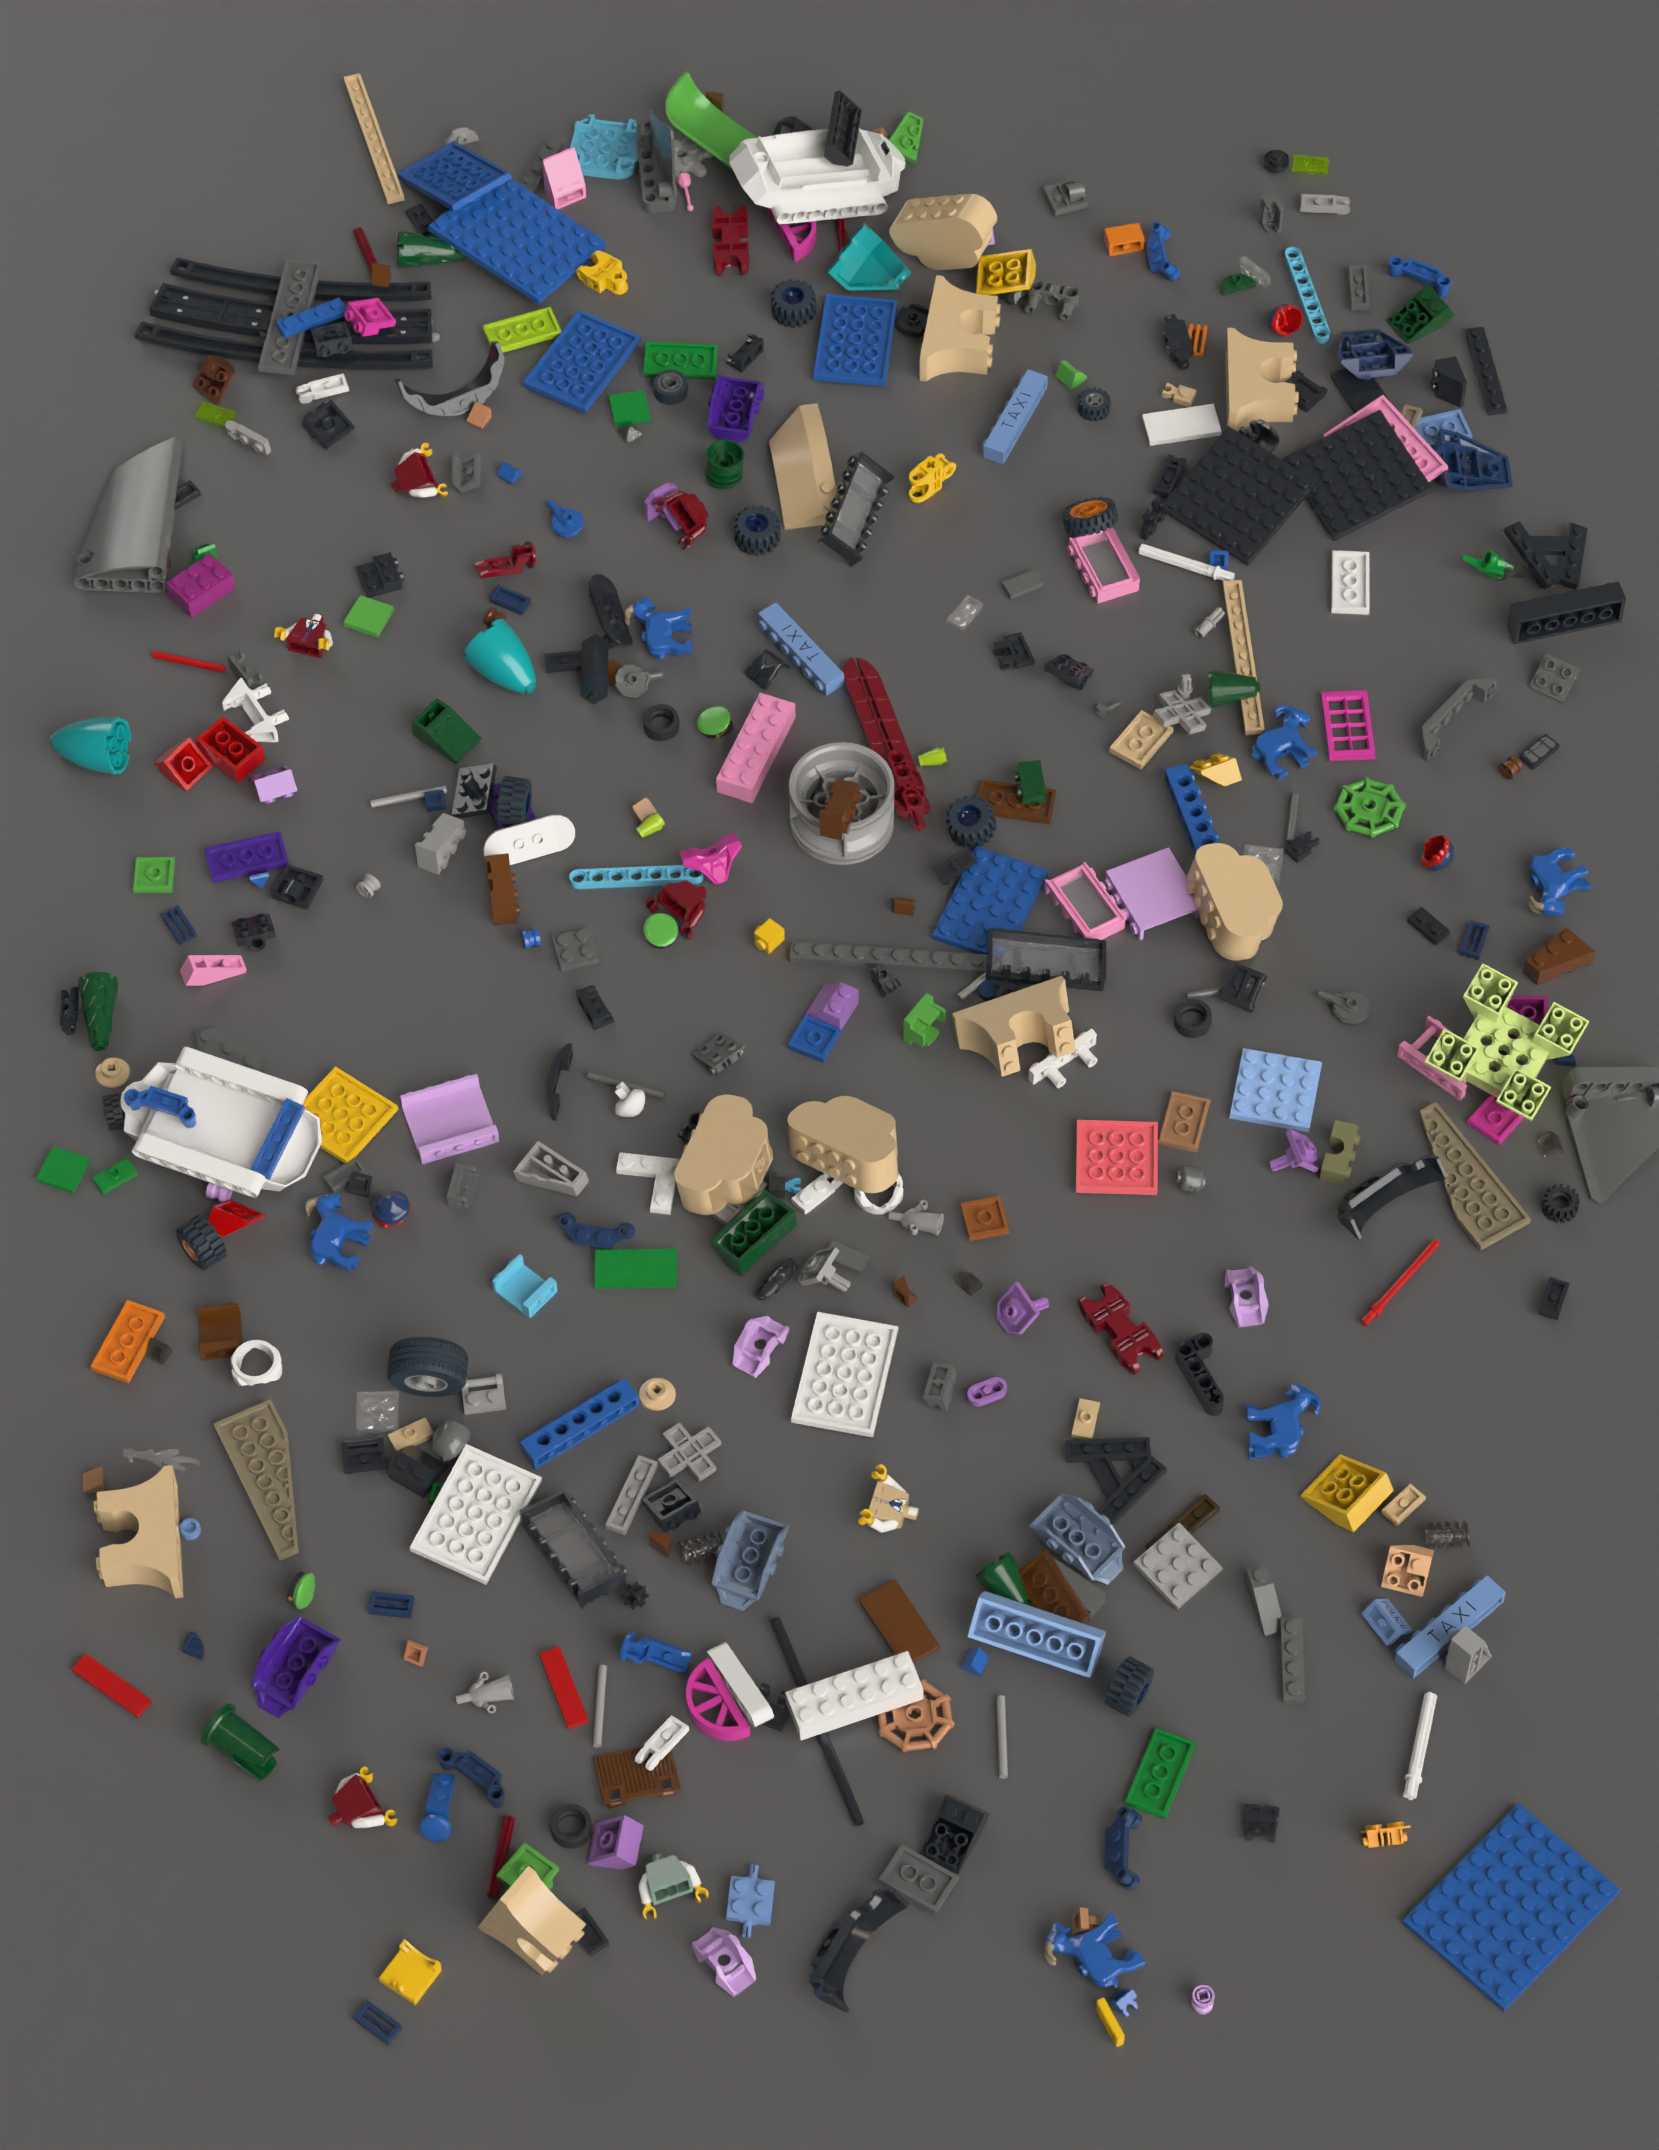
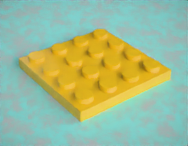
M336 1066L306 1097L302 1104L306 1107V1110L319 1117L322 1137L320 1148L343 1163L353 1160L398 1111V1105Z

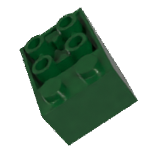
M1427 284L1392 314L1387 321L1409 344L1440 329L1455 315L1449 306Z
M438 698L430 703L412 721L413 736L456 764L482 740L449 705Z

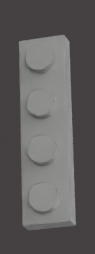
M638 1455L605 1524L606 1529L626 1535L658 1467L657 1461Z

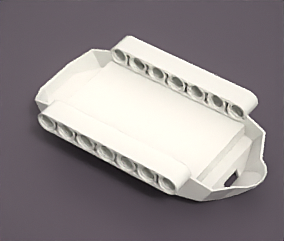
M859 128L853 165L848 167L834 165L824 157L828 129L745 139L730 155L729 164L741 187L753 202L770 208L779 224L884 213L888 206L883 197L898 191L900 172L906 165L904 156L882 134L860 130ZM882 148H885L890 151L887 154V156L885 155Z
M183 1047L176 1063L158 1062L142 1081L133 1082L127 1086L122 1092L120 1099L121 1108L125 1112L124 1132L136 1141L132 1149V1153L135 1156L253 1198L258 1197L261 1189L280 1192L287 1186L304 1178L322 1143L319 1117L305 1109L270 1180L260 1173L250 1170L286 1098L302 1105L308 1091L300 1085L189 1047ZM153 1086L187 1097L188 1106L193 1108L196 1114V1125L193 1128H187L180 1121L179 1117L145 1106L134 1111L126 1104L124 1094L129 1089H136L138 1092H142Z

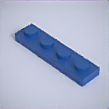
M340 298L278 320L276 321V327L285 339L343 317L346 306Z
M286 1098L250 1170L260 1173L270 1180L306 1109L305 1106Z

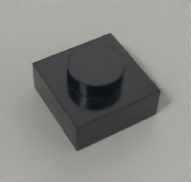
M353 1171L350 1175L348 1193L367 1198L370 1193L372 1176Z

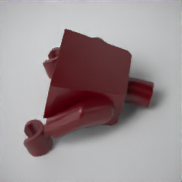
M679 490L665 496L664 499L657 498L653 502L652 506L654 504L660 506L655 512H660L667 504L683 530L689 535L678 541V544L681 542L686 544L682 550L690 547L692 540L695 541L706 531V519L709 513L706 511L705 505L700 502L695 494H687Z
M686 880L679 883H667L655 894V898H648L646 900V907H650L651 913H655L659 909L657 904L659 903L682 922H688V925L681 927V936H683L684 932L688 931L687 940H690L693 936L692 928L698 925L704 915L706 908L704 902L707 892L704 886L695 887Z

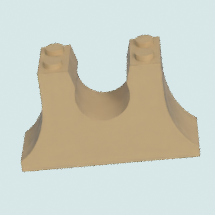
M936 275L920 353V381L927 382L937 375L951 372L987 375L988 367H992L993 357L990 356H992L993 345L990 344V337L986 335L995 334L996 327L1000 325V316L997 315H1000L1001 304H998V296L976 294L961 290L950 284L944 276Z
M1227 328L1225 348L1227 427L1229 426L1239 432L1242 426H1250L1252 420L1293 422V415H1297V404L1295 403H1298L1299 394L1295 392V384L1286 383V381L1292 378V373H1295L1296 363L1293 361H1297V350H1294L1293 343L1259 341L1244 336L1235 328Z
M1059 976L952 1013L957 1046L959 1049L971 1050L986 1057L1002 1077L1020 1071L1017 1048L1025 1043H1042L1057 1058L1075 1052L1072 1021L1067 1015L1069 1005L1065 979L1063 976Z
M163 1466L160 1472L153 1478L137 1486L97 1492V1500H94V1512L97 1515V1522L102 1524L103 1530L112 1532L132 1530L137 1532V1535L125 1544H111L99 1549L100 1557H96L97 1570H99L100 1580L104 1579L106 1587L129 1584L155 1586L167 1591L174 1598H183L178 1485L173 1466Z
M528 1866L500 1898L478 1928L483 1933L492 1936L510 1948L542 1976L546 1971L551 1973L558 1964L556 1959L559 1957L562 1960L573 1947L570 1943L572 1941L577 1943L585 1932L582 1929L586 1924L569 1910L544 1885L537 1873Z

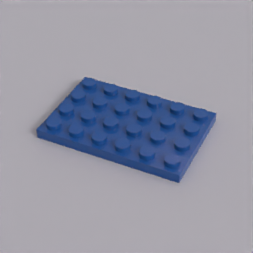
M455 141L397 173L399 180L453 211L461 209L467 203L475 201L481 195L489 193L493 188L503 185L507 180L511 179L509 171Z
M826 294L813 380L886 387L898 300Z
M578 310L523 381V387L586 414L641 342V336Z
M976 846L972 854L978 864H974L962 873L932 934V939L975 954H987L989 928L1012 931L1022 930L1048 876V870ZM993 946V960L999 962L1003 955L1013 948Z

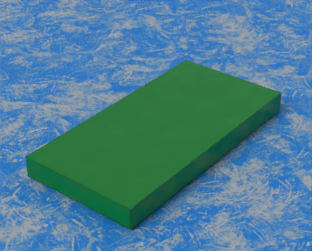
M646 341L643 377H656L662 371L677 370L683 373L687 379L716 380L718 345Z
M677 1249L595 1250V1289L677 1288Z
M1155 1727L1124 1805L1166 1820L1195 1749L1196 1742Z

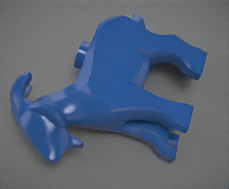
M1280 705L1274 711L1276 713L1275 720L1284 717L1282 726L1273 730L1267 729L1262 735L1258 736L1252 747L1253 754L1251 755L1253 759L1264 761L1271 777L1275 775L1278 780L1288 776L1289 772L1277 764V758H1281L1289 753L1302 769L1310 765L1309 760H1307L1308 757L1318 755L1315 748L1308 746L1304 742L1298 730L1299 725L1304 729L1306 728V723L1310 721V715L1298 708L1287 705Z
M1292 1383L1290 1390L1284 1393V1396L1291 1397L1293 1400L1278 1403L1270 1408H1257L1254 1405L1246 1404V1419L1248 1421L1270 1422V1435L1267 1437H1259L1257 1434L1249 1432V1460L1265 1458L1271 1454H1279L1283 1459H1287V1456L1296 1453L1300 1437H1303V1424H1299L1298 1416L1310 1404L1315 1408V1415H1318L1321 1407L1320 1398L1308 1388Z

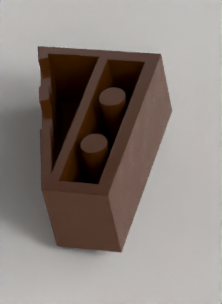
M837 778L830 791V798L825 800L824 805H827L826 809H821L819 812L820 836L842 841L844 835L849 833L851 825L849 822L850 819L855 817L856 803H860L862 792H860L859 783Z
M1566 927L1525 960L1523 974L1536 985L1558 978L1563 973L1569 971L1572 973L1582 966L1586 965L1588 967L1593 965L1595 951Z

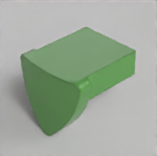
M1066 360L1060 362L1055 375L1069 390L1079 386L1087 379V376L1082 371L1076 370Z

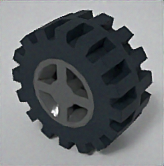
M1093 387L1092 390L1087 388V391L1083 390L1082 394L1079 395L1078 413H1080L1081 417L1084 416L1085 420L1089 419V421L1093 422L1095 420L1097 422L1099 419L1103 420L1110 413L1111 399L1105 390L1102 391L1101 388L1097 390L1096 387Z

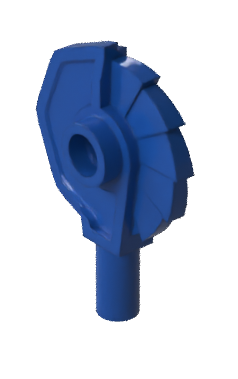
M549 499L546 505L554 513L550 520L553 532L565 538L579 535L578 532L583 529L585 522L582 513H579L576 509L559 507L552 499Z

